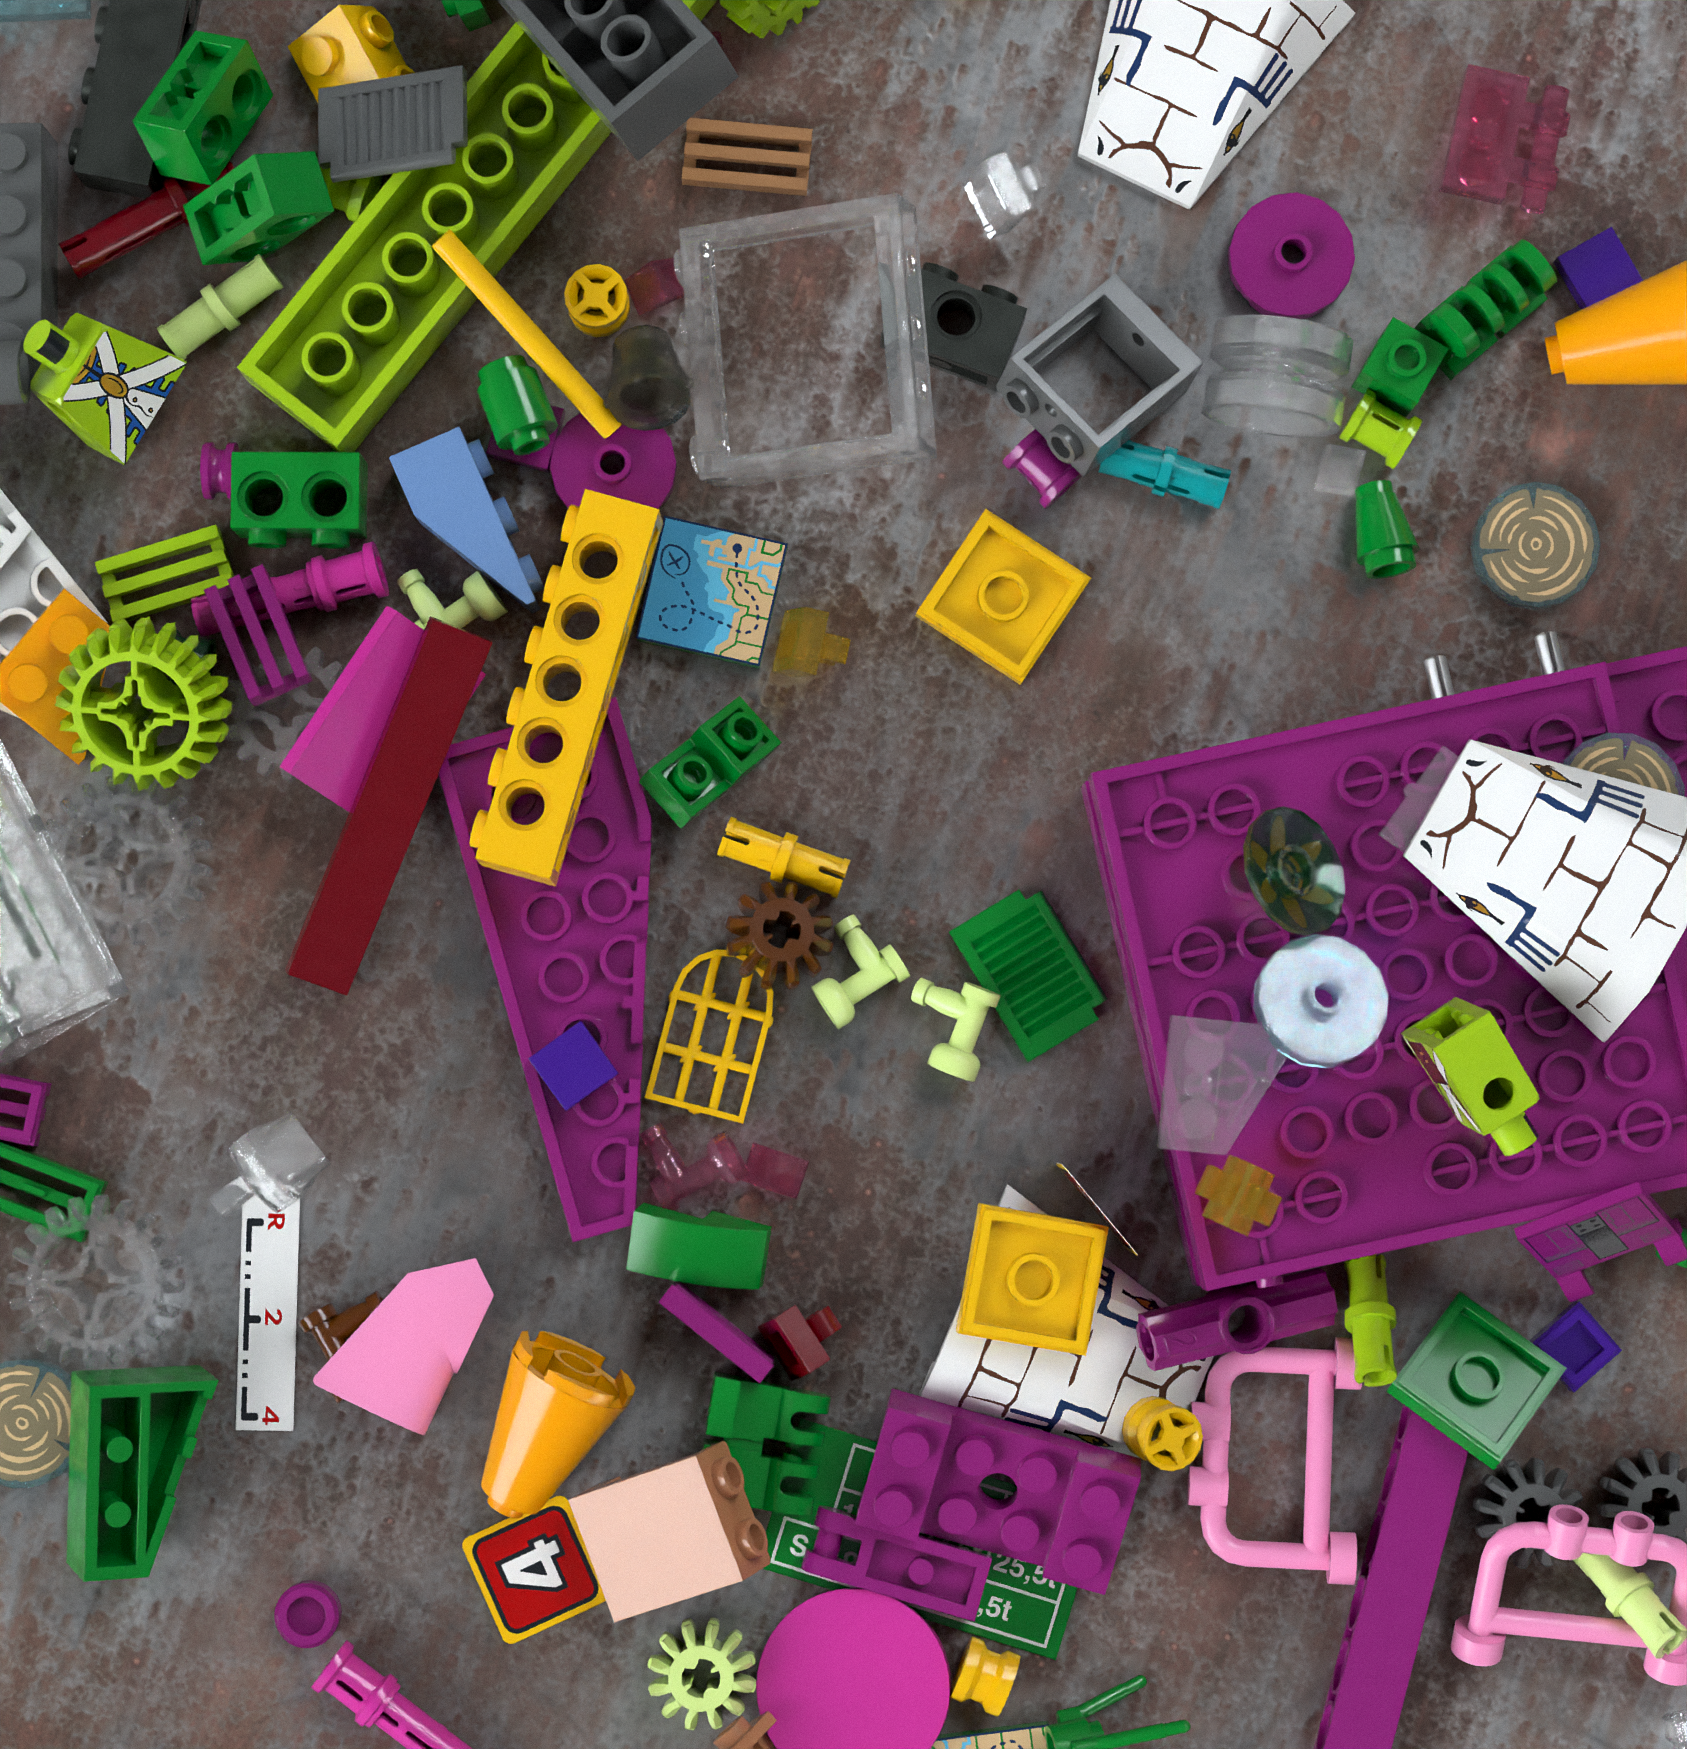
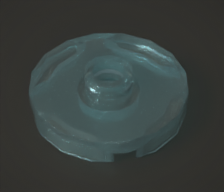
M1313 934L1290 940L1266 961L1255 982L1253 1009L1258 1023L1262 1022L1264 1030L1270 1036L1268 1041L1280 1054L1303 1066L1328 1069L1354 1060L1376 1042L1387 1020L1388 992L1380 970L1363 950L1339 937ZM1316 989L1327 991L1332 996L1333 1006L1325 1007L1319 1004L1315 998L1314 991Z

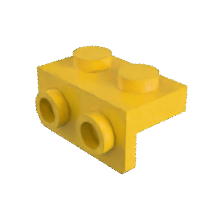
M338 5L287 46L317 103L318 89L415 73L406 65L393 41L394 31L390 23L373 6Z

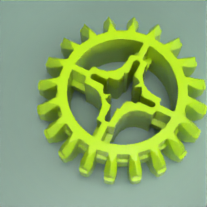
M150 616L140 618L135 623L133 629L125 619L116 620L109 627V633L102 628H97L86 638L87 645L79 644L70 653L69 661L72 665L66 666L60 672L58 682L67 689L62 690L56 697L55 706L71 713L66 715L60 722L61 727L59 731L77 732L79 738L72 745V754L83 753L88 749L95 756L90 764V772H98L105 765L113 769V785L122 784L130 774L133 775L139 791L148 789L155 778L164 789L172 787L179 779V775L186 780L191 779L201 770V763H210L218 753L216 743L222 742L228 735L229 725L221 719L226 718L231 713L233 702L218 695L223 693L228 687L229 677L210 675L209 670L217 663V654H208L200 659L194 652L199 643L198 635H191L183 643L175 639L177 633L175 622L166 623L158 634L155 632ZM131 661V671L125 676L124 683L116 682L111 688L100 687L101 676L106 666L117 662ZM164 673L171 677L177 685L171 683ZM138 694L141 699H136L135 696ZM147 709H153V712L150 714V711H147ZM177 720L189 721L186 738L169 745H157V737L163 731V726H173Z

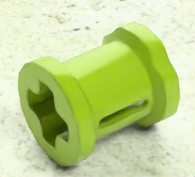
M1368 388L1347 421L1339 438L1345 442L1352 439L1384 456L1386 458L1385 465L1394 469L1416 435L1423 420L1415 415L1408 419L1378 402L1376 400V392Z

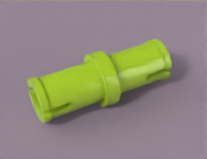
M1374 1254L1347 1260L1344 1262V1268L1347 1272L1350 1307L1345 1310L1344 1323L1347 1331L1352 1333L1355 1362L1354 1379L1358 1384L1364 1382V1385L1369 1387L1387 1385L1396 1380L1397 1377L1391 1330L1396 1327L1397 1318L1396 1310L1392 1305L1388 1304L1385 1272L1386 1259L1381 1254L1377 1257Z

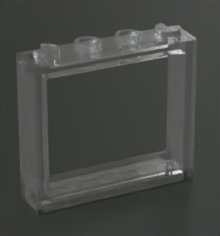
M898 193L679 229L680 249L676 250L674 254V268L679 284L684 287L685 311L681 312L679 316V331L685 348L689 349L690 373L685 376L684 392L688 407L694 412L696 436L690 439L689 453L692 467L699 474L700 481L724 489L937 458L916 206ZM874 226L892 433L730 456L714 252Z

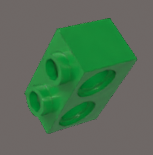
M195 30L132 122L160 175L212 185L273 97V93L248 40Z
M315 151L254 154L183 205L202 265L250 262L257 254L266 259L334 212L328 187L323 178Z
M232 452L230 528L240 538H248V546L254 548H284L287 546V538H312V546L316 548H349L350 539H367L368 463L360 452ZM269 487L281 489L283 502L277 512L269 516H258L254 513L253 502L261 490ZM329 488L345 490L347 502L340 513L330 517L317 514L316 502L323 491Z

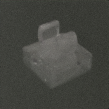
M1006 152L984 159L963 183L965 191L989 240L1011 232L1033 209L1030 203L1034 200L1033 192L1044 189L1047 186L1036 163L1015 171Z

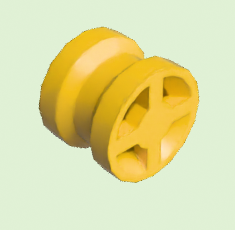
M593 264L578 269L567 281L564 291L565 305L576 328L584 334L594 337L609 336L621 329L628 319L630 302L627 287L620 274L611 267ZM590 308L594 310H601L599 312L590 311L589 313H586Z
M1150 1396L1140 1399L1130 1407L1124 1417L1122 1433L1124 1443L1129 1451L1161 1470L1176 1471L1185 1468L1194 1461L1201 1449L1203 1439L1202 1428L1196 1416L1163 1397ZM1159 1423L1161 1429L1158 1433V1437L1152 1441L1151 1438L1154 1434V1430L1156 1429L1157 1424Z
M971 1636L954 1675L950 1698L959 1702L972 1699L982 1703L986 1713L998 1717L1011 1691L1021 1656L1009 1650L1001 1654L987 1649L984 1640Z

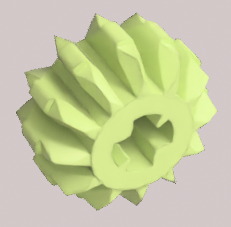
M713 1617L707 1623L705 1636L699 1637L693 1620L691 1618L683 1620L681 1628L685 1640L684 1643L673 1634L664 1632L659 1639V1643L671 1657L660 1654L651 1655L647 1665L652 1671L667 1675L655 1679L648 1687L651 1696L672 1693V1696L662 1708V1715L670 1718L677 1713L681 1706L687 1708L685 1728L689 1730L696 1728L699 1712L705 1711L707 1712L711 1727L713 1729L721 1728L723 1715L720 1705L722 1704L732 1714L740 1716L745 1710V1704L734 1691L750 1693L754 1692L756 1688V1679L750 1675L738 1673V1671L748 1669L755 1664L756 1657L754 1652L744 1651L732 1655L731 1652L738 1647L743 1634L738 1629H735L726 1636L723 1642L719 1641L716 1637L720 1621ZM699 1659H706L712 1662L711 1673L717 1671L720 1673V1679L709 1678L706 1688L692 1685L694 1675L686 1676L684 1668L695 1669Z

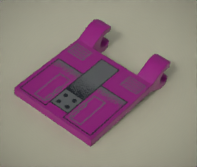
M1639 1181L1514 1228L1517 1240L1557 1280L1566 1298L1571 1303L1595 1294L1593 1286L1590 1285L1585 1275V1268L1654 1243L1667 1267L1687 1260V1247L1681 1235L1683 1230L1677 1218L1671 1219Z

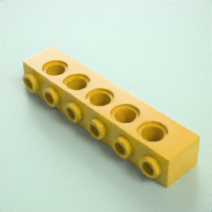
M585 489L580 506L571 504L567 510L561 532V541L569 543L562 567L552 565L543 592V602L549 603L550 608L544 628L535 625L531 631L524 658L525 663L532 664L525 689L521 687L515 688L507 711L506 723L514 726L507 750L502 748L496 750L490 767L488 785L496 787L489 811L482 809L478 811L471 831L469 845L470 847L477 848L475 859L484 867L554 887L557 885L663 526L660 510L657 508ZM605 551L615 555L618 558L617 566L609 576L596 579L589 577L583 572L584 564L592 554ZM591 612L599 617L597 631L591 637L583 640L569 637L565 632L568 620L576 613ZM563 672H571L581 678V687L575 697L567 701H556L548 696V685L554 676ZM543 733H554L563 739V748L560 755L548 763H539L532 760L529 754L532 741ZM536 794L541 796L545 803L544 812L540 819L529 825L515 823L511 816L514 802L522 795Z

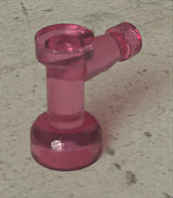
M663 1123L656 1124L640 1134L645 1146L650 1147L655 1164L661 1175L650 1180V1185L663 1208L673 1211L679 1209L678 1201L720 1177L727 1183H737L750 1175L740 1152L726 1131L711 1138L707 1144L708 1155L686 1167L677 1149L666 1137L668 1132Z

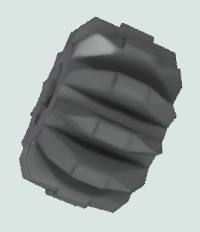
M1647 1447L1640 1448L1637 1456L1638 1469L1630 1460L1620 1456L1615 1460L1616 1468L1623 1476L1620 1482L1609 1477H1602L1600 1480V1486L1603 1489L1615 1494L1614 1500L1602 1501L1597 1504V1512L1606 1517H1615L1623 1511H1634L1644 1514L1654 1522L1653 1533L1675 1537L1687 1544V1534L1684 1531L1687 1528V1467L1679 1471L1680 1455L1672 1451H1666L1658 1462L1652 1449ZM1652 1490L1665 1496V1504L1655 1507V1517L1641 1510L1643 1502L1652 1500ZM1614 1521L1609 1525L1607 1529H1613Z
M1532 1457L1527 1463L1525 1473L1523 1474L1518 1463L1509 1459L1503 1463L1507 1482L1503 1483L1490 1474H1486L1482 1479L1485 1486L1494 1491L1495 1494L1492 1500L1483 1497L1474 1498L1473 1508L1480 1512L1491 1514V1517L1480 1521L1475 1526V1531L1482 1538L1492 1537L1499 1529L1521 1522L1516 1520V1511L1524 1513V1509L1519 1507V1505L1526 1499L1541 1506V1515L1533 1514V1517L1538 1519L1537 1522L1547 1523L1549 1511L1553 1506H1576L1583 1500V1496L1576 1489L1561 1491L1568 1478V1474L1564 1470L1555 1468L1545 1476L1544 1461ZM1522 1548L1512 1554L1513 1564L1519 1569H1527L1531 1563L1533 1552L1543 1566L1550 1567L1554 1565V1557L1549 1555L1544 1549Z

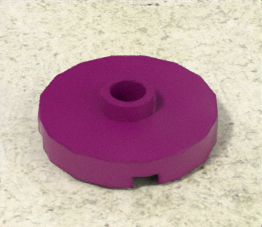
M1298 192L1272 195L1252 206L1236 225L1227 253L1230 279L1237 291H1240L1243 298L1250 302L1249 305L1260 314L1283 321L1311 318L1332 305L1349 283L1355 262L1352 234L1341 215L1323 200ZM1287 245L1297 246L1303 253V260L1296 264L1289 263L1283 258L1281 249Z
M609 402L607 405L623 423L606 439L598 433L581 413L567 421L554 442L550 462L555 491L567 508L571 504L580 506L584 490L588 489L660 510L673 492L677 463L671 438L656 418L636 406ZM609 455H619L625 461L623 470L615 475L606 474L601 469L603 460Z

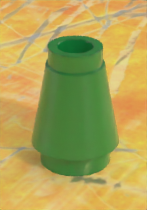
M1376 480L1358 486L1354 490L1357 500L1355 503L1357 563L1365 567L1366 576L1371 579L1389 578L1411 571L1417 565L1414 554L1420 548L1398 497L1393 490L1392 482L1389 480Z

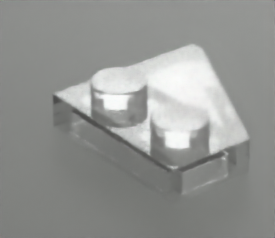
M1171 1015L1157 1148L1227 1155L1299 1040L1300 1028Z

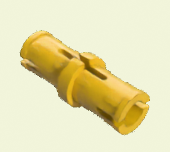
M732 816L730 817L725 829L726 835L749 844L744 845L722 837L717 853L718 856H726L771 872V880L782 883L785 877L828 893L831 897H838L843 880L821 873L819 870L845 878L850 859H843L797 842L798 836L786 832L785 836L781 837L738 821L737 818Z

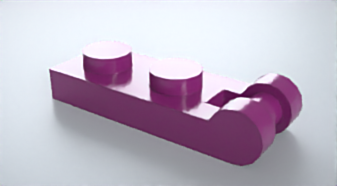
M818 1506L813 1524L819 1527L813 1549H806L801 1565L802 1570L975 1622L992 1562L991 1555L923 1535H919L917 1542L872 1530L855 1525L856 1516L851 1513L828 1506ZM843 1536L862 1541L856 1563L838 1557Z

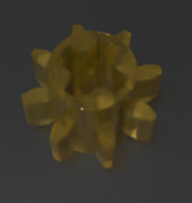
M1230 1154L1222 1170L1207 1164L1195 1191V1194L1208 1199L1201 1216L1247 1237L1255 1221L1270 1227L1282 1200V1197L1269 1192L1275 1175Z

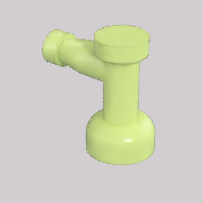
M418 569L406 572L397 580L398 586L404 594H408L414 610L420 617L414 623L423 630L430 616L463 628L479 616L486 621H494L508 612L503 601L480 570L470 575L464 581L463 592L465 595L445 609L436 595L424 584L425 579Z
M854 914L841 920L833 929L840 939H844L860 971L841 983L833 978H825L811 986L821 1006L838 1030L853 1020L855 1016L854 1004L894 979L901 983L910 977L906 966L894 948L889 944L878 951L872 940L860 929L862 925Z
M920 978L914 986L911 1000L923 1006L929 1005L938 1012L957 1019L949 1043L936 1045L932 1049L927 1064L955 1077L975 1082L980 1069V1061L972 1052L989 1007L996 1008L1001 995L968 982L964 983L960 994L951 989L937 987L934 985V982Z

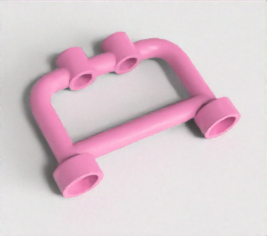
M1335 1337L1333 1350L1265 1347L1254 1354H1241L1236 1351L1228 1352L1220 1357L1209 1371L1205 1387V1401L1191 1402V1413L1196 1416L1202 1428L1203 1457L1202 1467L1189 1466L1187 1503L1191 1506H1201L1200 1520L1203 1537L1212 1552L1224 1561L1244 1567L1325 1570L1328 1584H1355L1357 1571L1356 1533L1329 1531L1334 1389L1361 1390L1362 1383L1358 1384L1354 1379L1355 1362L1352 1338ZM1263 1372L1309 1375L1303 1543L1241 1540L1233 1536L1227 1528L1228 1453L1231 1431L1230 1396L1232 1383L1236 1377L1243 1373Z
M1571 1505L1553 1506L1549 1511L1547 1523L1535 1521L1514 1523L1499 1529L1487 1541L1480 1559L1470 1614L1459 1617L1454 1625L1451 1651L1458 1659L1475 1666H1492L1497 1664L1502 1659L1506 1634L1647 1648L1643 1666L1650 1677L1668 1685H1687V1638L1669 1655L1665 1653L1663 1658L1656 1659L1640 1636L1624 1619L1498 1607L1509 1556L1522 1548L1544 1549L1549 1555L1562 1560L1577 1559L1582 1553L1609 1555L1615 1562L1631 1567L1642 1566L1648 1559L1670 1563L1676 1569L1669 1611L1687 1629V1544L1684 1541L1668 1535L1653 1533L1654 1522L1646 1515L1634 1511L1618 1513L1614 1519L1613 1529L1588 1527V1515L1583 1510Z

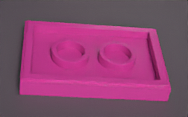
M386 606L279 767L350 812L424 630L398 611ZM482 671L480 672V675L475 684L471 697L486 675Z

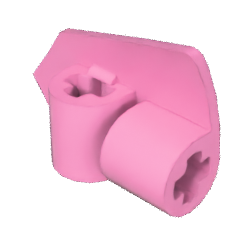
M473 1258L408 1273L314 1376V1384L399 1426L425 1435L454 1373H458L494 1296L477 1259Z

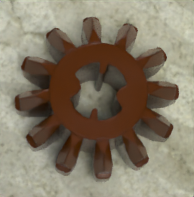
M770 882L762 883L759 888L761 903L752 896L743 894L738 899L737 905L744 916H729L725 928L728 931L741 936L727 943V955L736 957L748 954V957L741 964L738 973L743 978H746L757 967L764 970L761 988L766 990L772 988L776 979V973L782 974L784 984L789 990L796 989L800 983L798 969L806 975L815 978L820 973L822 967L814 955L829 956L833 949V943L830 940L819 936V934L831 929L833 925L831 916L820 915L811 917V914L820 902V898L816 894H812L802 904L794 901L798 892V885L794 882L787 883L782 898H777L775 889ZM775 924H782L789 928L786 937L793 935L795 939H788L783 948H777L770 944L772 934L764 936V933H771Z

